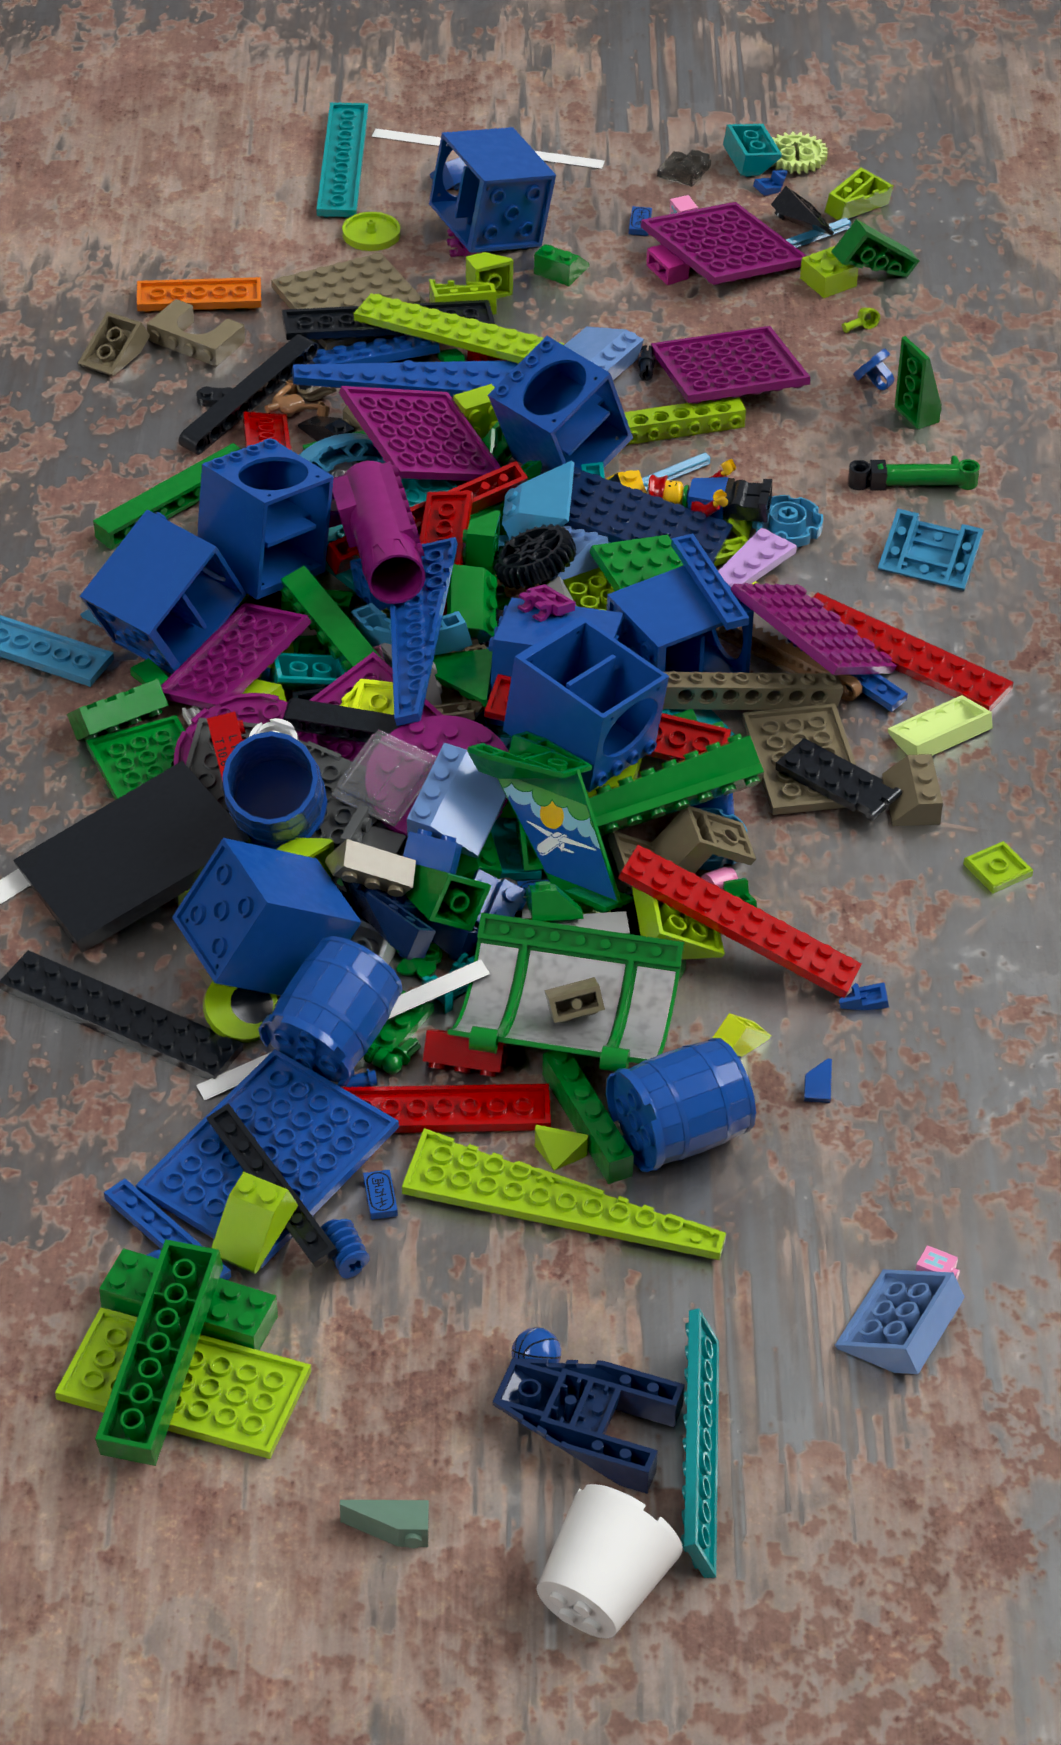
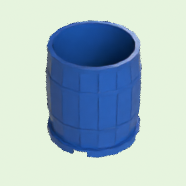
M273 731L253 734L236 745L226 759L222 785L230 816L238 827L251 838L252 844L277 849L282 844L296 838H310L324 822L328 801L320 768L307 747L291 735Z
M336 936L324 937L299 967V970L278 999L272 1014L267 1015L258 1028L260 1039L266 1047L271 1043L276 1050L329 1081L338 1082V1086H345L355 1073V1065L367 1053L369 1047L390 1017L397 999L403 992L401 980L394 969L365 946L346 938Z
M712 1038L708 1041L683 1046L644 1060L629 1069H617L615 1073L610 1074L607 1078L606 1097L610 1117L613 1122H619L623 1132L622 1137L634 1155L633 1164L643 1172L659 1170L665 1163L683 1160L684 1158L723 1145L743 1133L750 1132L755 1125L756 1106L749 1077L735 1051L721 1038Z

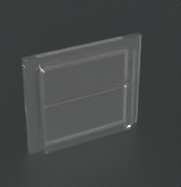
M378 729L369 738L339 779L337 787L331 796L356 809L359 805L369 807V815L395 827L420 793L437 756Z

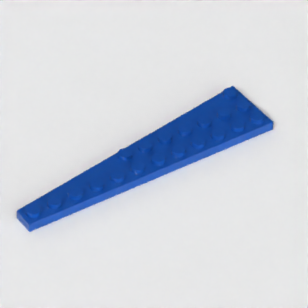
M406 360L403 363L293 365L292 377L293 384L438 391L448 392L453 397V395L489 384L496 387L519 363L511 361L413 362Z
M456 537L422 544L425 555L421 557L425 571V582L421 591L414 598L406 602L390 604L394 719L397 726L421 721L458 546Z

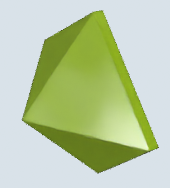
M536 1125L535 1147L555 1171L587 1157L588 1135Z

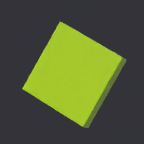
M1004 841L964 858L963 865L992 894L1033 876V869Z

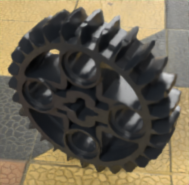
M543 524L539 528L535 526L534 529H527L523 533L519 532V535L515 537L511 536L510 541H505L503 546H499V551L495 552L493 568L500 583L509 588L515 587L519 589L522 586L526 589L528 586L534 587L535 584L540 583L542 585V582L550 581V578L554 576L558 577V573L564 572L565 567H570V562H573L576 556V545L565 527H560V525L554 526L553 524L548 526Z

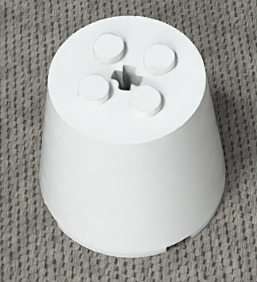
M586 1485L584 1490H578L539 1580L537 1593L540 1599L565 1623L595 1637H614L679 1559L682 1553V1543L672 1527L661 1516L657 1520L643 1510L646 1506L645 1504L628 1494L603 1485Z

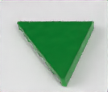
M489 649L434 655L433 662L437 669L435 678L441 685L450 690L454 688L460 692V695L472 701L477 700L484 707L487 706L490 697L492 652Z

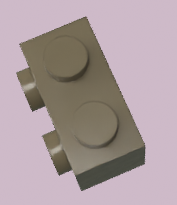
M595 977L544 990L549 1012L554 1023L568 1022L576 1017L590 1016L598 1013V1011L605 1010L600 986Z

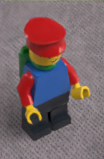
M729 459L721 464L723 470L720 469L712 477L692 479L690 487L689 485L683 486L681 481L668 480V475L663 477L651 475L648 483V494L661 497L674 504H681L695 512L700 511L706 517L710 516L722 520L732 518L735 520L767 523L772 502V479H763V483H749L746 480L735 481V478H728L727 476L736 470L734 461Z

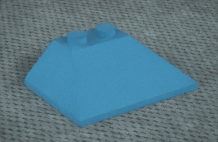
M572 460L530 479L516 488H511L505 494L502 525L510 540L511 536L515 537L519 535V532L523 533L527 529H534L535 526L539 528L543 524L546 526L553 524L554 526L560 525L561 527L569 522L575 464Z
M897 508L878 570L965 591L984 529L962 524L960 530L922 522L920 521L919 513Z

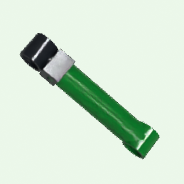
M956 455L951 457V464H886L885 460H870L869 464L864 460H855L849 465L848 486L858 491L867 489L869 485L870 491L886 490V486H958L964 490H972L978 486L980 465L978 462L970 459L959 462Z

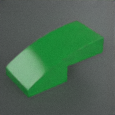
M149 658L130 668L131 676L141 684L158 679L160 685H162L168 679V676Z

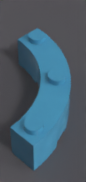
M344 433L322 439L299 454L326 472L334 469V466L343 462L371 460L384 463L383 457L373 445L368 435L360 433Z
M373 603L351 611L356 628L372 647L383 643L392 645L391 619L387 618V615L375 607ZM459 611L442 617L435 655L462 651L466 647L473 645L467 624Z

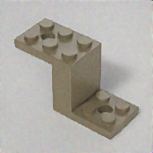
M692 806L681 810L652 843L618 832H613L607 837L619 873H621L637 845L651 850L653 853L672 861L674 864L692 873H695L712 854L750 866L756 860L742 822Z

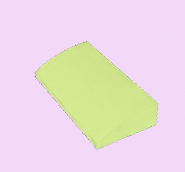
M961 695L888 728V733L907 755L932 754L933 756L992 729V712Z

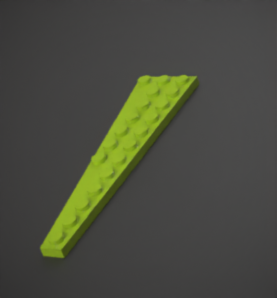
M425 1128L402 1185V1194L716 1260H720L726 1240V1233L691 1220H685L673 1214L663 1215L657 1213L653 1207L645 1204L643 1207L631 1204L627 1198L619 1196L617 1199L605 1195L604 1190L541 1168H534L520 1161L513 1163L504 1160L503 1155L494 1152L492 1155L481 1152L477 1146L471 1144L464 1146L455 1143L454 1138Z

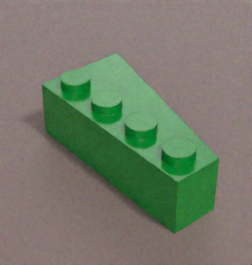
M857 219L831 251L842 265L848 266L851 264L857 268L867 267L873 271L882 270L889 274L908 277L920 262L909 248Z
M156 679L129 689L126 692L115 694L105 700L102 699L68 713L67 717L77 741L83 738L86 741L99 737L98 733L106 730L107 734L121 729L119 725L127 722L128 726L142 721L141 716L148 714L150 718L163 713L162 708L168 706L159 680Z

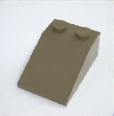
M106 312L78 361V365L115 376L141 353L150 334L142 322Z

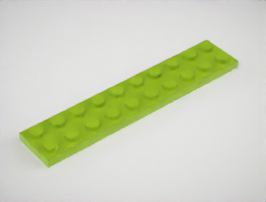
M371 293L354 312V321L515 363H520L544 339L535 334H527L515 329L499 327L496 324H488L477 319L445 313L438 309H430L419 304L387 298L380 294Z

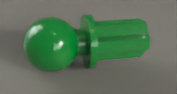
M409 1038L400 1047H395L393 1054H388L384 1057L382 1061L383 1070L391 1075L400 1072L402 1065H407L410 1062V1058L421 1049L419 1040Z

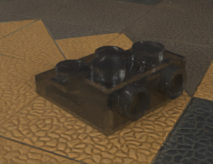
M691 150L687 155L674 151L658 168L657 177L693 187L702 178V175L710 169V154L703 153L700 150Z

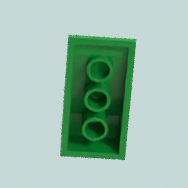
M904 336L901 339L894 407L919 430L939 423L942 407L930 358Z

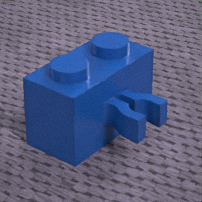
M419 828L417 833L409 831L403 854L404 857L416 860V865L456 874L463 846L456 843L457 838L442 835L441 839L432 837L433 832Z

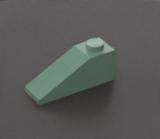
M340 1500V1522L398 1547H428L429 1500Z

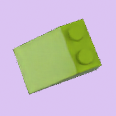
M243 1172L229 1194L211 1248L220 1251L222 1260L256 1274L298 1207V1204L288 1189Z

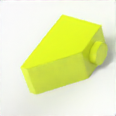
M729 1013L712 1038H721L732 1047L737 1056L743 1057L768 1041L772 1035L756 1022Z

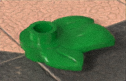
M431 943L425 958H413L412 960L404 958L397 966L396 972L406 976L417 973L420 978L431 976L436 971V964L442 960V951L437 944Z

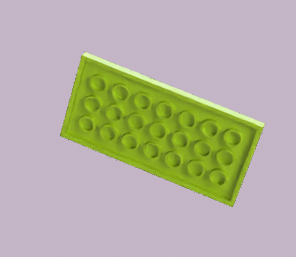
M100 1307L55 1392L56 1400L102 1413L105 1412L138 1317ZM200 1334L168 1431L271 1459L311 1374V1364Z

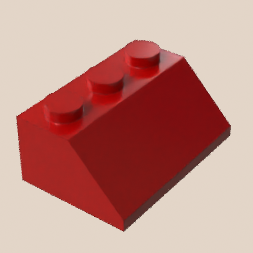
M427 1030L422 1061L429 1062V1067L444 1069L445 1065L455 1066L454 1071L470 1073L472 1068L481 1070L480 1075L496 1077V1072L504 1071L510 1044L499 1042L496 1053L470 1050L468 1037L448 1035V1031Z

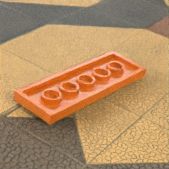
M261 277L137 281V311H162L175 299L193 305V310L261 308Z

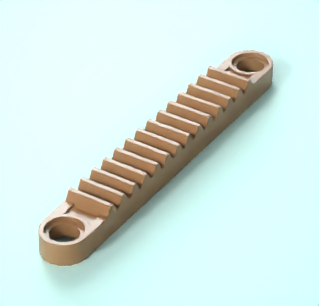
M753 624L751 654L789 673H830L804 651H801L799 647H793L794 643L787 644L786 639L778 640V635L770 636V631L763 632V628L756 629V625ZM723 625L716 628L719 638L742 649V627L726 630ZM838 675L843 686L841 698L846 701H853L862 693L861 683L852 675ZM846 684L852 688L853 692L847 689Z

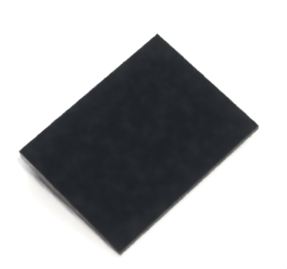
M181 761L13 861L72 943L74 942L83 953L189 890L223 838L252 844V841L238 827L230 814L186 764Z

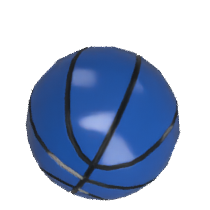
M529 1328L523 1331L513 1342L511 1350L512 1358L549 1359L548 1363H559L562 1355L558 1339L544 1328Z

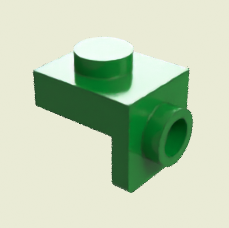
M746 878L723 882V890L757 908V901L749 894V885Z

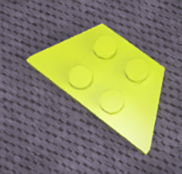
M360 679L353 686V689L341 699L342 703L339 706L394 715L393 682Z

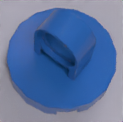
M884 348L866 364H863L853 373L855 379L859 381L867 375L880 390H886L893 385L894 376L883 363L891 355L889 351ZM880 375L886 379L887 384L881 380Z

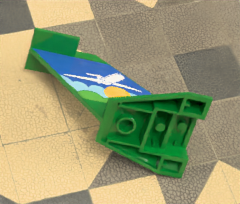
M528 731L512 735L509 753L485 743L468 747L467 752L477 770L498 779L551 884L558 886L577 904H587L594 907V910L600 913H607L609 910L622 908L624 905L634 902V897L619 892L581 776V773L592 770L591 764L550 740Z

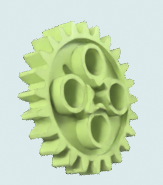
M785 132L784 136L777 134V138L772 137L782 153V158L772 165L776 166V170L782 168L783 170H789L790 174L794 171H797L798 174L801 171L808 173V170L815 171V168L821 169V165H825V161H827L828 148L825 143H822L821 139L816 140V136L809 137V134L804 136L802 132L798 135L791 132V135H788Z

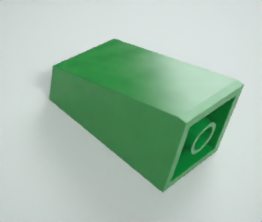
M415 864L413 888L405 896L428 920L472 931L491 885Z

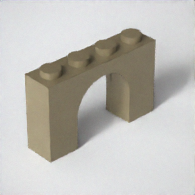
M177 299L147 323V331L150 334L148 341L215 367L245 343L244 324L228 318L208 333L190 334L184 332L194 323L193 305Z

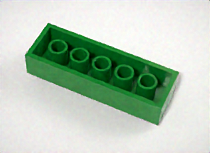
M123 1248L99 1288L101 1307L138 1317L158 1259ZM219 1278L201 1335L260 1350L278 1317L277 1295Z

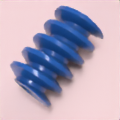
M332 1219L325 1222L321 1228L338 1251V1254L332 1257V1260L339 1274L346 1279L358 1275L370 1261V1255L362 1244V1240L358 1236L353 1222L349 1219Z

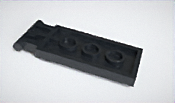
M805 738L776 762L775 770L853 812L856 809L863 812L870 821L876 819L886 807H889L902 795V791L898 787L892 789L882 783L883 779Z

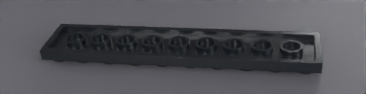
M489 300L411 303L430 309H438L449 314H457L469 319H477L480 322L495 324ZM360 306L282 310L286 340H291L298 334L314 340L323 338L341 339L344 337L361 338L364 336L382 337L384 335L403 336L405 334L354 321V312Z
M29 950L0 980V989L207 1080L211 1078L216 1079L218 1075L223 1074L243 1051V1042L222 1037L206 1026Z

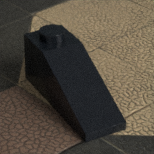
M313 416L298 424V428L316 441L334 435L355 432V428L342 418Z

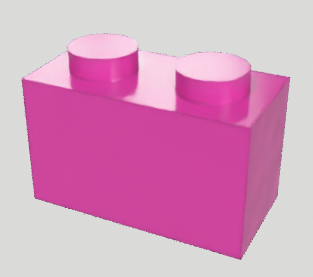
M661 244L647 248L646 265L667 286L688 279L690 266L685 264L683 260L674 255L668 248Z

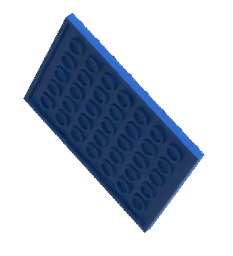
M274 1049L136 1184V1188L151 1201L214 1239L229 1194L244 1172L206 1119L229 1103L313 1216L399 1128V1121ZM286 1228L283 1229L260 1266L261 1269L292 1238Z

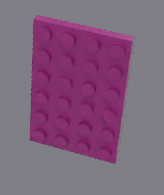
M244 603L161 685L166 700L210 709L220 704L219 700L242 694L311 624L308 615Z

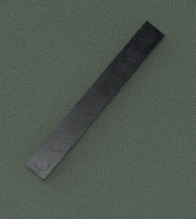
M227 1103L206 1118L244 1172L289 1190L298 1207L285 1228L315 1269L337 1255L336 1247L230 1104Z

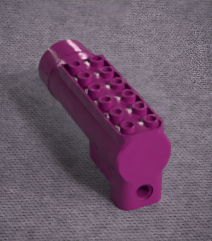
M376 461L357 463L350 467L344 475L333 479L332 499H335V501L331 502L329 528L343 525L349 548L357 546L362 562L363 574L368 582L371 593L378 600L390 604L406 602L414 598L424 585L425 571L421 557L425 555L396 464L391 465L390 461L383 464Z

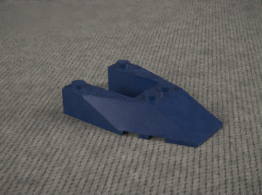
M342 880L357 911L393 948L399 951L398 954L408 960L425 958L431 941L446 951L448 957L454 961H457L463 953L468 954V959L475 955L479 930L475 926L472 931L430 921L405 895L395 897L385 891L368 889L365 885Z
M512 1358L494 1397L493 1406L619 1486L648 1494L657 1471L658 1450L605 1435L615 1410L675 1427L683 1407L685 1384L597 1360L596 1364H578V1360H567L566 1363H548L549 1359Z

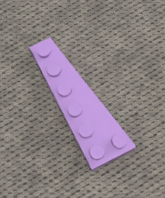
M761 528L718 572L730 587L733 584H752L794 555L797 545L773 534L767 529Z

